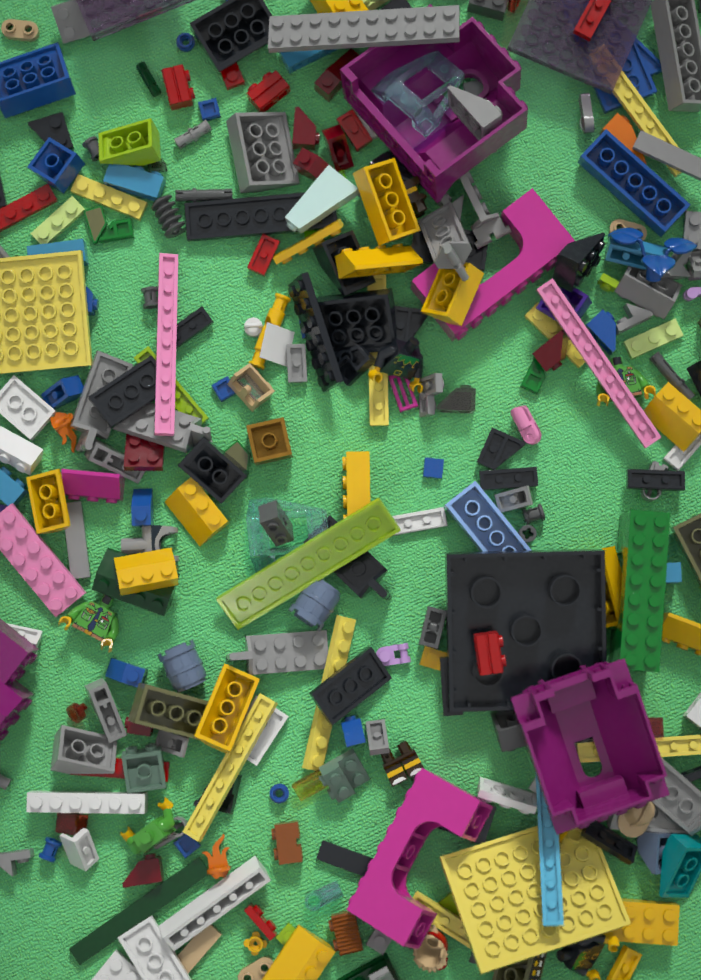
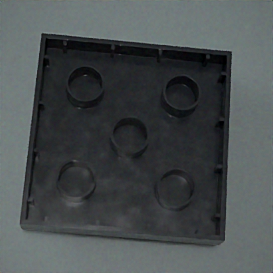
M605 550L445 552L448 709L450 712L514 710L511 698L522 694V691L530 686L538 685L539 680L542 679L547 682L580 670L579 666L585 665L587 668L595 663L607 662ZM497 631L498 635L503 637L504 647H500L501 655H505L506 667H503V673L481 676L478 673L473 634Z

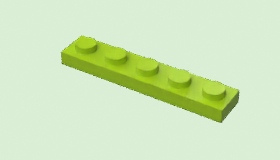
M147 346L134 359L137 363H140L151 355L156 360V355ZM176 380L175 408L179 412L201 418L203 425L209 420L208 416Z

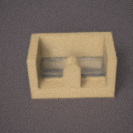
M250 363L236 372L228 382L229 387L252 412L270 399L275 392L270 383L266 382L259 371Z

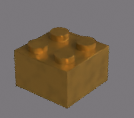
M284 417L246 425L255 465L293 457Z

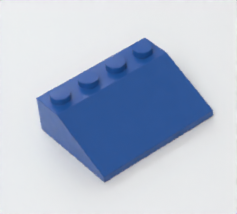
M58 42L0 62V109L4 118L15 116L76 94Z

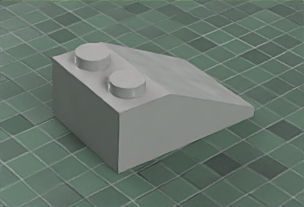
M450 85L447 87L449 108L478 141L502 124L503 114L498 106H494L489 100Z
M61 725L54 735L50 770L66 774H113L115 772L117 740L109 743L104 734Z

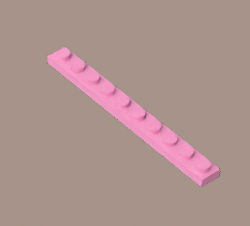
M159 253L154 420V435L174 436L178 254Z
M553 278L537 288V293L642 446L647 448L662 438Z

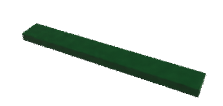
M198 857L71 946L69 950L79 965L209 875L207 874L208 868L202 859Z

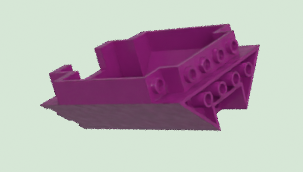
M619 659L608 663V661L595 663L587 668L585 665L579 666L580 670L545 682L541 679L538 681V685L530 686L523 690L522 694L511 698L556 835L577 827L579 829L586 828L591 822L605 821L614 814L623 815L631 808L639 809L645 807L648 802L670 795L664 778L667 777V773L638 686L631 679L625 659ZM590 737L593 738L602 766L600 773L594 777L587 776L583 772L574 743Z

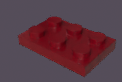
M126 434L124 471H163L165 446Z

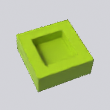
M603 273L597 284L606 292H614L619 281Z
M288 922L275 938L282 945H285L296 928Z

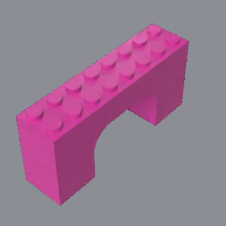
M533 188L504 209L500 217L504 226L509 225L512 231L509 234L519 247V256L487 281L479 284L462 326L448 324L434 318L451 341H454L456 338L458 341L467 334L466 332L469 328L475 329L482 323L481 320L485 316L488 318L497 311L496 309L499 305L505 306L512 300L511 297L515 293L518 295L522 293L530 281L532 283L536 282L541 278V274L545 270L549 272L556 266L558 255L568 243L575 241ZM435 263L411 282L410 289L423 305L439 270Z
M421 768L415 775V782L406 792L402 806L397 809L393 823L388 826L384 840L378 845L377 853L374 859L369 862L368 870L365 876L360 879L358 889L349 899V906L346 909L403 947L414 949L420 948L437 915L436 912L412 898L406 886L407 875L428 835L436 828L445 827L458 836L475 842L493 809V806L424 768Z

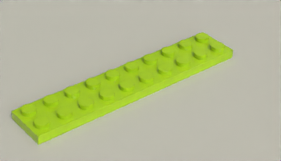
M380 497L219 595L216 601L237 630L300 593L315 581L323 579L400 532L401 529Z

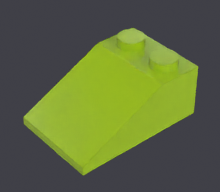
M151 118L98 133L99 162L101 164L144 166L161 161L160 135Z

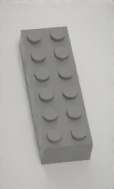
M654 0L650 5L669 111L699 112L701 111V35L695 1Z

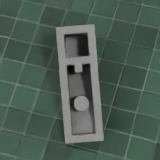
M94 439L92 449L84 453L89 461L138 484L145 471H124L125 454L97 439Z
M101 678L85 685L84 687L108 742L111 743L127 736L105 680Z

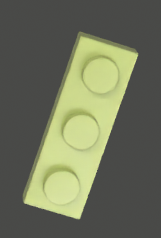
M71 196L30 234L39 244L51 243L84 213L85 209Z
M675 318L624 341L623 344L630 359H634L684 335Z

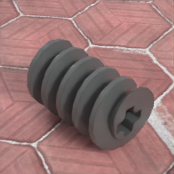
M172 195L160 197L152 205V210L155 212L156 218H159L158 223L162 225L161 229L165 231L164 235L166 238H174L186 231L185 228H181L185 225V222H178L182 216L175 215L179 211L178 208L172 209L176 203L174 201L169 202Z

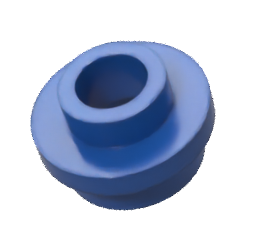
M189 33L180 34L176 40L177 47L184 52L192 50L195 46L194 37ZM189 41V44L183 45V42Z
M275 784L270 789V798L275 803H283L289 797V790L284 784ZM282 790L283 796L278 797L276 791Z

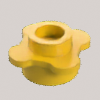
M255 931L249 939L244 940V946L248 947L251 954L256 956L262 948L267 947V941L263 940L260 937V933Z

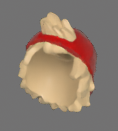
M431 925L420 948L413 949V955L415 956L414 962H416L419 968L422 967L423 971L428 970L429 973L432 971L436 973V970H443L448 965V942L436 926Z

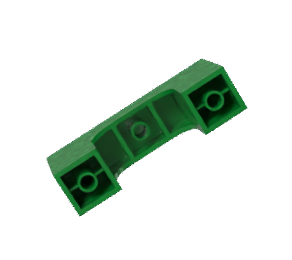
M630 509L619 515L617 554L623 555V573L619 620L617 628L611 630L609 663L625 659L628 670L660 672L671 515L668 512Z

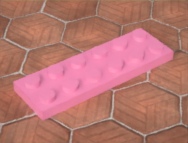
M13 503L0 512V551L51 613L57 617L82 597L86 591L40 535L36 534L35 529Z

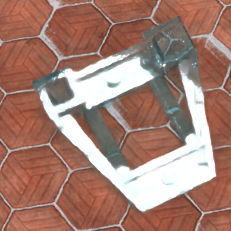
M434 51L395 69L371 89V92L384 103L388 99L411 118L412 127L426 138L439 126L444 112L449 107L448 92L433 114L427 105L448 91L447 87L450 85L459 88L465 73L440 52ZM427 67L445 83L425 98L420 99L403 83Z
M268 497L249 500L246 523L250 558L255 572L257 573L275 562V556L286 555L299 547L270 548L269 536L260 524L258 506L277 500L281 508L293 509L291 511H284L288 518L306 517L309 540L328 529L326 509Z

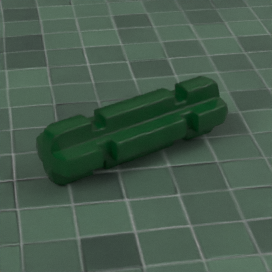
M140 62L137 64L136 68L153 97L160 95L161 90L150 70H148L146 63Z

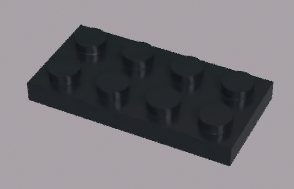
M422 230L414 233L411 247L423 259V263L434 264ZM464 230L472 247L466 263H471L480 271H484L488 244L477 249L474 243L477 239L473 231Z
M152 355L88 397L111 429L155 400L156 360Z
M368 646L309 694L328 723L334 725L392 679L373 648Z

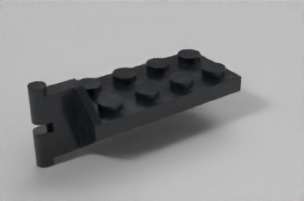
M329 515L303 543L338 522ZM368 551L334 571L361 599L371 590L376 591L385 600L392 598V595L379 583L388 570Z

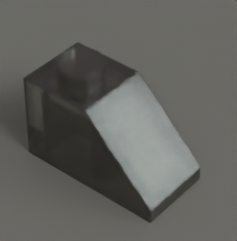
M460 385V388H455L437 405L436 412L474 414L476 388H471V385Z

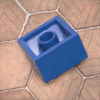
M49 137L27 168L47 184L64 194L85 163L77 153Z

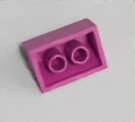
M62 469L64 493L68 496V499L79 500V497H85L87 501L98 502V499H106V503L112 504L123 501L125 478L122 475Z

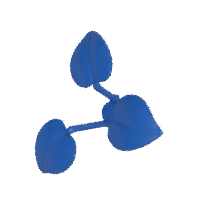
M620 228L608 235V237L620 244L631 245L636 242L640 244L643 256L642 263L647 268L646 280L650 282L660 281L661 277L675 266L676 261L668 256L670 252L686 254L697 248V244L687 239L670 238L664 242V246L668 248L664 255L646 256L643 241L640 239L643 237L641 231L634 228Z

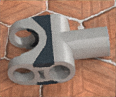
M162 525L142 526V537L121 538V552L133 555L160 550L163 538L178 533V527ZM174 555L175 562L179 561L178 555Z

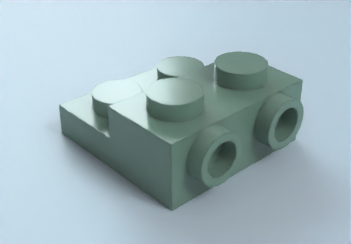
M150 743L145 745V748L137 749V746H129L125 749L126 751H122L121 758L127 794L166 788L162 746Z
M353 748L318 767L322 774L319 778L323 786H329V789H327L329 796L332 800L336 799L338 803L356 794L354 788L370 780Z

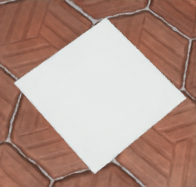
M267 322L259 357L287 367L286 344L293 343L295 332Z

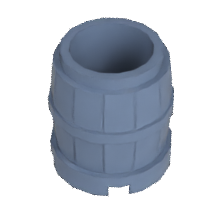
M321 579L301 591L295 604L292 603L288 610L289 612L294 610V616L310 627L313 625L318 626L316 630L321 631L324 627L323 623L334 612L341 593Z
M193 639L189 640V645L183 642L165 650L166 655L164 656L161 653L157 654L159 661L163 663L166 677L169 679L173 689L177 690V693L206 681L203 661L195 649L196 645Z

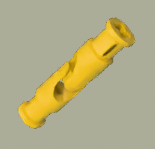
M275 293L274 304L268 311L265 325L262 327L254 347L255 353L252 360L249 361L253 367L265 369L266 359L259 356L266 324L269 322L281 327L285 317V309L291 301L285 295Z

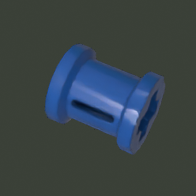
M46 837V844L43 851L39 853V857L55 862V855L58 848L62 846V842Z

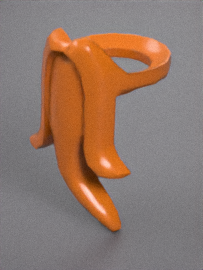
M56 412L50 418L51 425L62 437V445L67 442L66 435L71 440V451L74 453L77 437L73 430L76 429L70 426L74 416L72 413Z
M225 834L213 845V856L208 851L202 852V854L208 857L209 869L207 874H210L215 879L219 877L225 878L231 869L226 857L229 847H225L222 850V855L219 851V845L223 841Z

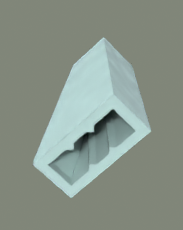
M328 165L285 216L286 226L293 232L297 230L302 234L359 194L358 188Z

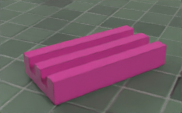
M394 375L388 376L400 413L417 408L418 404L414 392L409 388L410 380L405 379L413 404L408 402L401 378ZM395 378L397 379V382H398V385H399V388H400V391H401L403 400H404L405 405H406V406H404V407H402V404H401V401H400V398H399V395H398V392H397V389H396V386H395V383H394V380H393V379H395Z

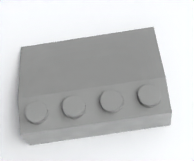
M286 112L234 113L226 121L240 193L261 192L300 184L298 172L293 165L295 157Z

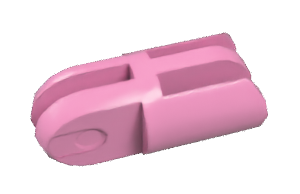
M522 405L513 408L510 414L523 440L530 445L537 444L541 440L542 435L528 407Z

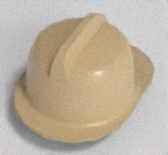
M651 801L645 807L639 809L634 807L627 810V813L619 815L618 827L621 833L631 838L642 835L654 817L655 804Z

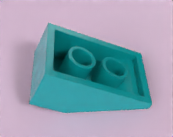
M671 834L666 841L662 853L659 896L661 898H688L701 873V837L698 835L691 836L690 834Z

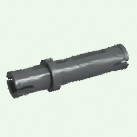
M232 188L175 190L176 202L233 199Z
M659 351L649 359L665 379L690 400L695 396L684 383L685 380L678 376Z

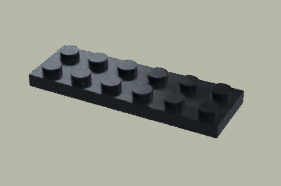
M306 272L300 274L288 285V292L294 302V311L301 322V332L305 334L306 348L310 351L312 366L316 369L318 385L322 388L323 392H326L342 383L343 378L309 274Z

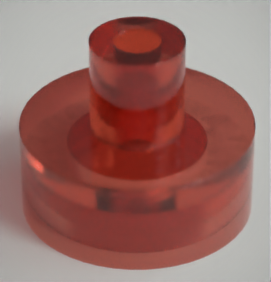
M74 702L67 707L66 711L72 721L79 723L86 717L85 710L87 706L84 703L79 705Z

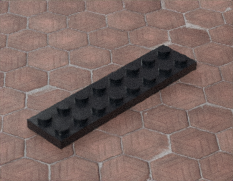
M305 192L185 203L187 241L293 233L286 226L285 216ZM337 210L306 231L320 230L336 221Z

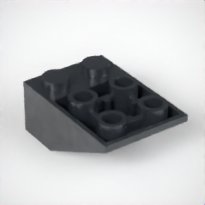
M599 233L568 243L558 255L553 274V280L559 287L569 292H572L576 286L580 287L584 277H588L594 266L597 267L601 260L599 254L605 246L603 241L605 233Z

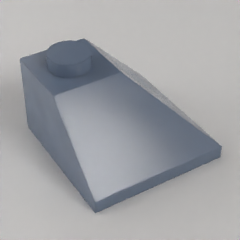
M645 831L637 837V851L652 874H661L663 849L670 835L676 833Z

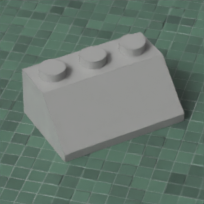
M628 266L614 292L621 298L632 301L636 306L651 311L654 316L665 319L678 297L682 284L672 279L650 282L646 280V270Z

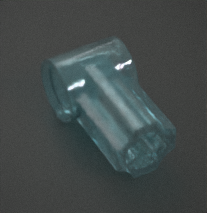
M337 880L314 891H309L304 898L305 906L311 911H316L344 895ZM311 896L319 898V902L314 906L308 903V899Z

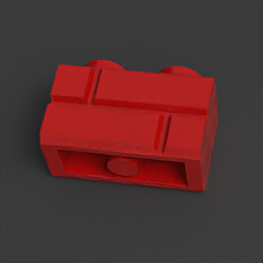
M182 64L162 69L171 110L192 106V99H195L193 87L189 88L188 81H191L189 70H185Z
M275 70L272 73H266L259 84H252L248 88L247 98L258 112H266L290 93V86Z
M497 631L473 634L479 675L503 673V667H506L505 655H501L500 647H504L502 635H498Z

